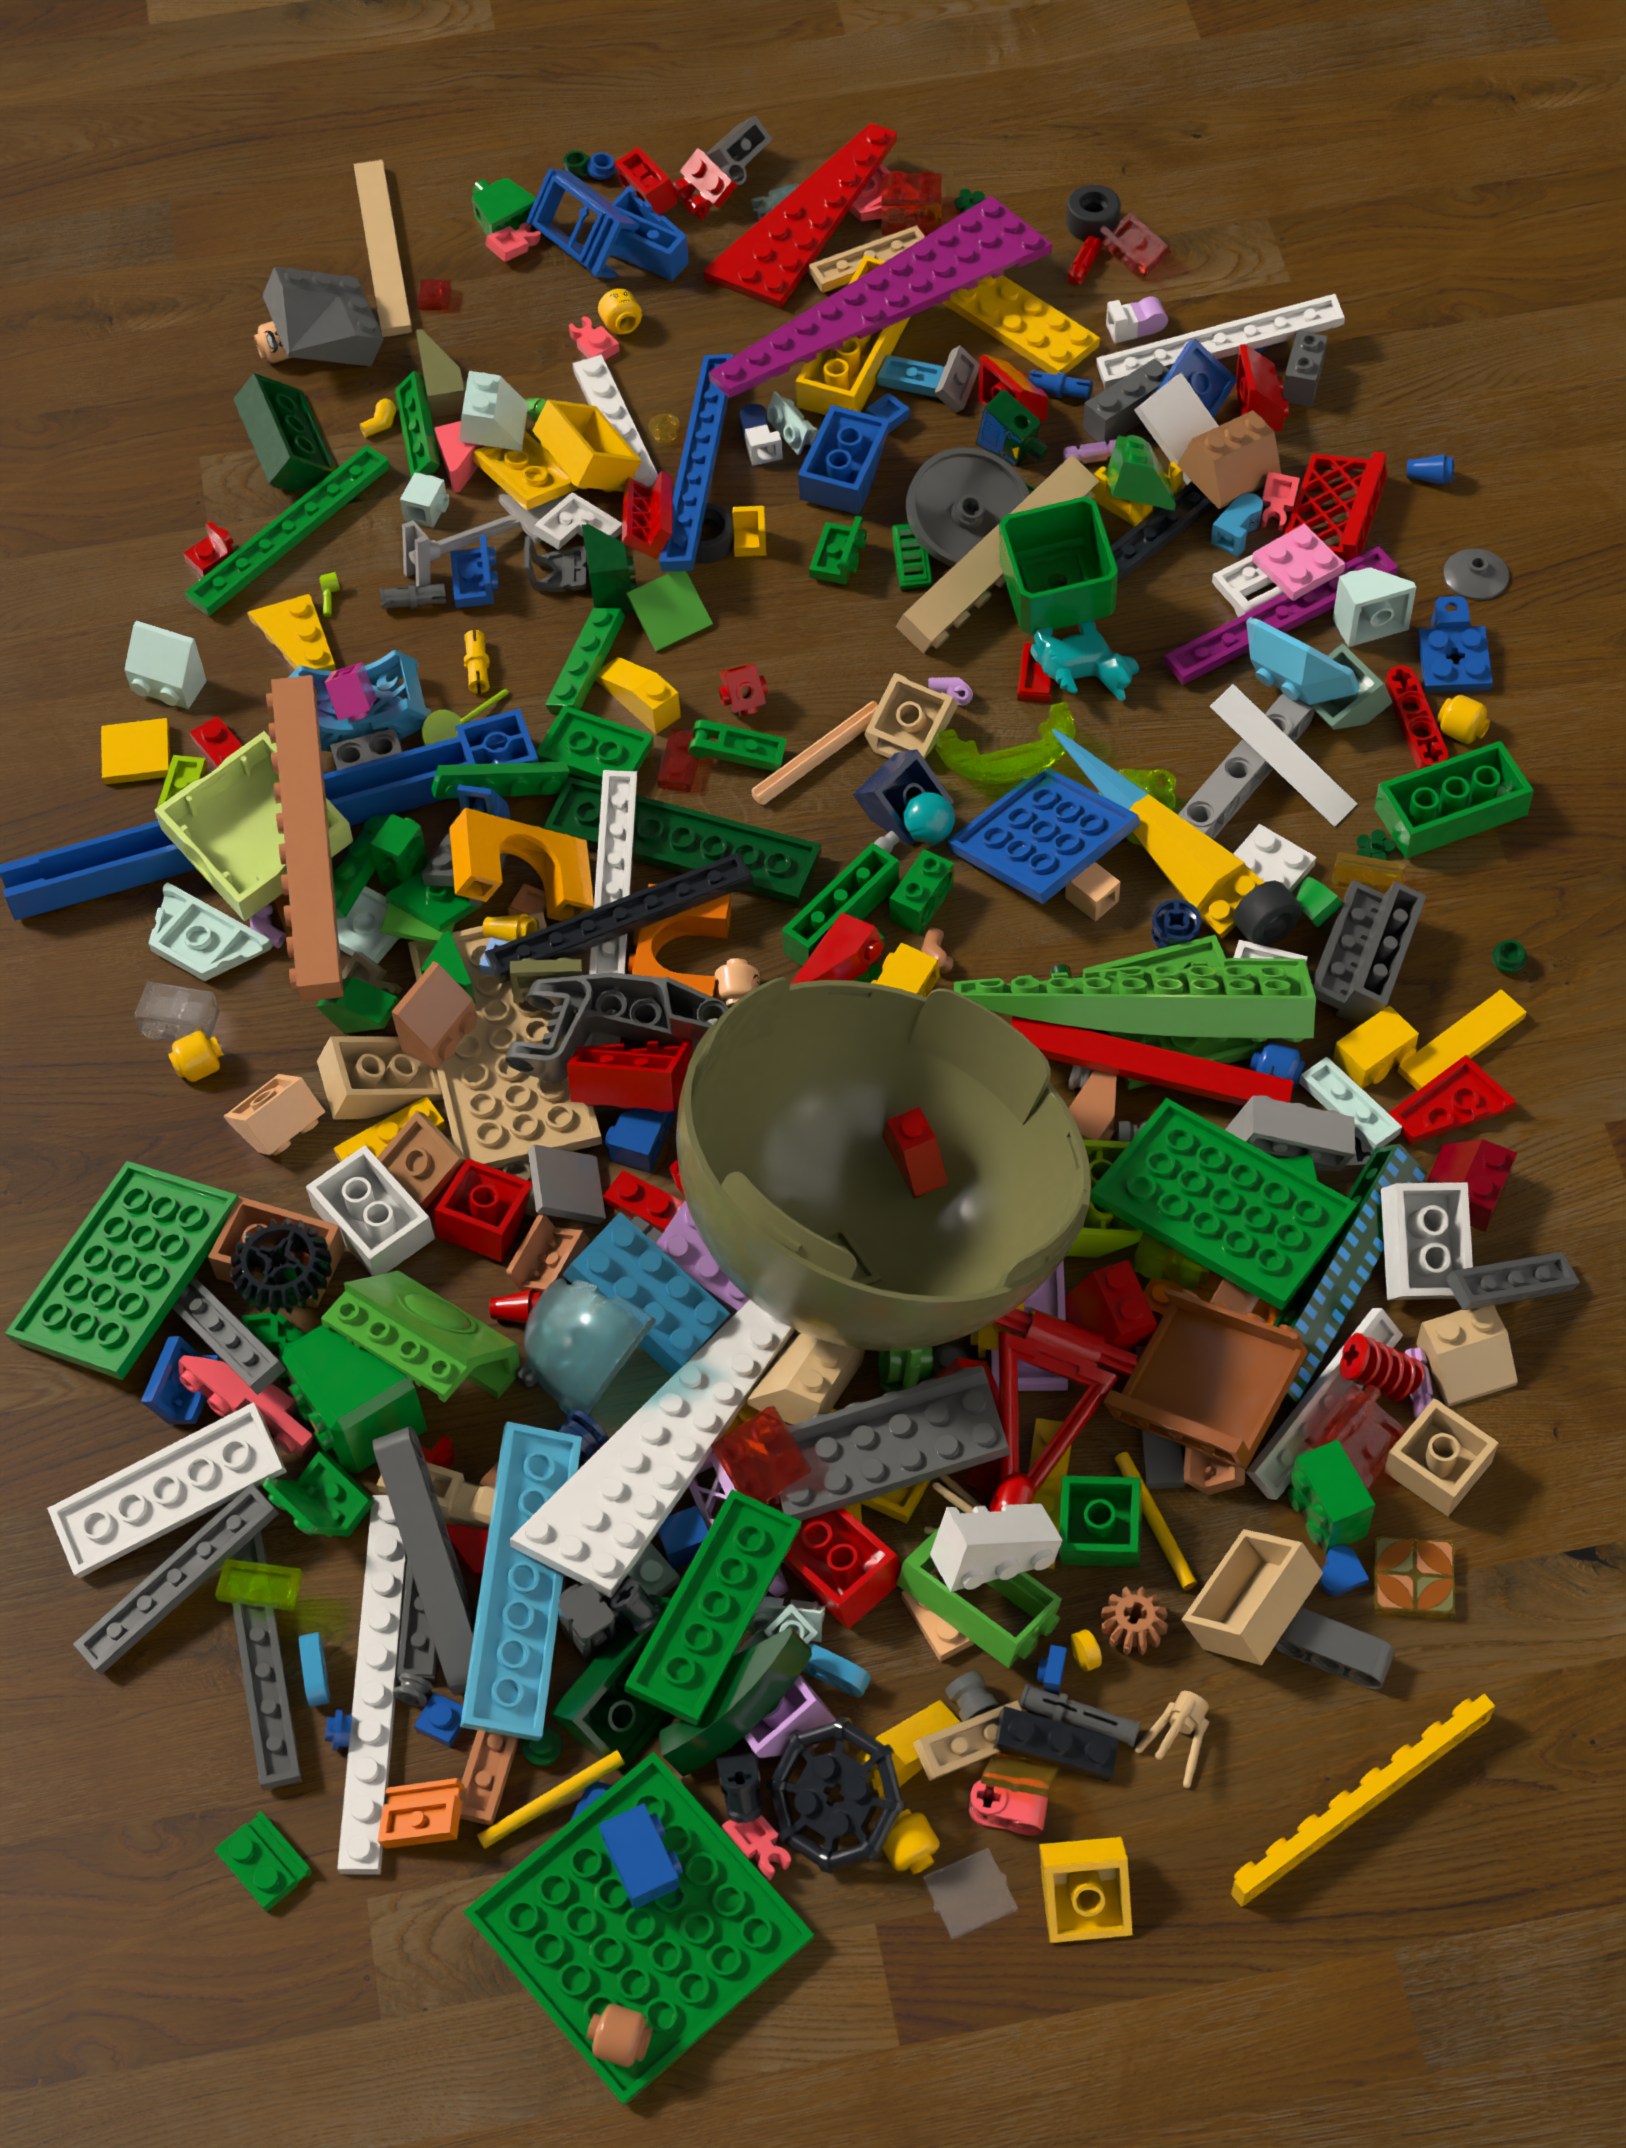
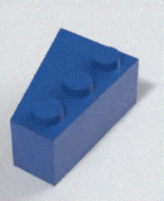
M629 185L612 204L639 224L637 230L621 228L615 242L623 244L626 247V251L619 258L673 281L689 263L687 236L665 216L660 217L652 210V205L647 200L643 202L637 197L635 190Z

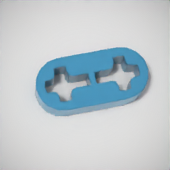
M320 1632L300 1635L299 1646L304 1686L309 1707L330 1704L326 1661Z
M807 1644L812 1650V1656L803 1669L806 1674L850 1696L862 1697L872 1679L867 1671L820 1646Z

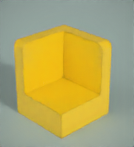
M764 506L733 507L735 557L767 556Z

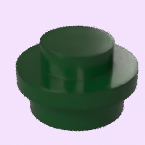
M1505 940L1493 949L1491 960L1499 971L1513 974L1525 967L1527 953L1523 945L1518 941Z
M543 1726L542 1738L539 1741L523 1739L522 1742L524 1757L535 1766L544 1767L551 1765L562 1753L561 1737L550 1727Z

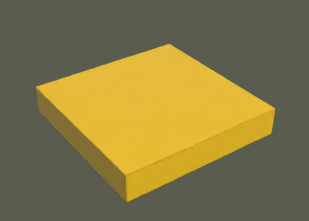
M167 718L101 726L102 779L104 785L167 777L170 767V734Z

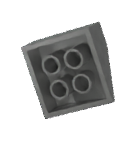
M274 267L262 296L287 357L371 367L384 338L358 278L349 275L326 274L319 271L310 272L295 268Z

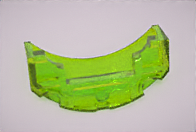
M1066 701L1050 706L1049 719L1047 722L1039 724L1038 727L1041 737L1039 741L979 755L975 740L963 742L957 738L955 730L951 729L938 732L935 748L944 764L964 777L986 783H1013L1014 781L1029 779L1042 773L1056 763L1066 752L1054 736L1053 729L1059 730L1071 740L1076 735V729Z

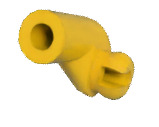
M390 399L378 401L374 418L359 424L365 438L392 426L396 408Z

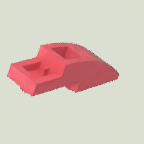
M186 1355L179 1360V1379L182 1384L193 1393L199 1391L208 1399V1405L218 1415L222 1417L228 1416L254 1402L259 1407L269 1432L275 1436L276 1444L288 1454L294 1452L302 1459L312 1449L313 1435L291 1417L294 1414L295 1400L278 1387L271 1384L257 1395L225 1362Z

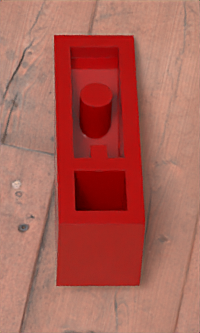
M841 913L790 984L820 980L853 981L858 978L879 958L884 947L876 927Z

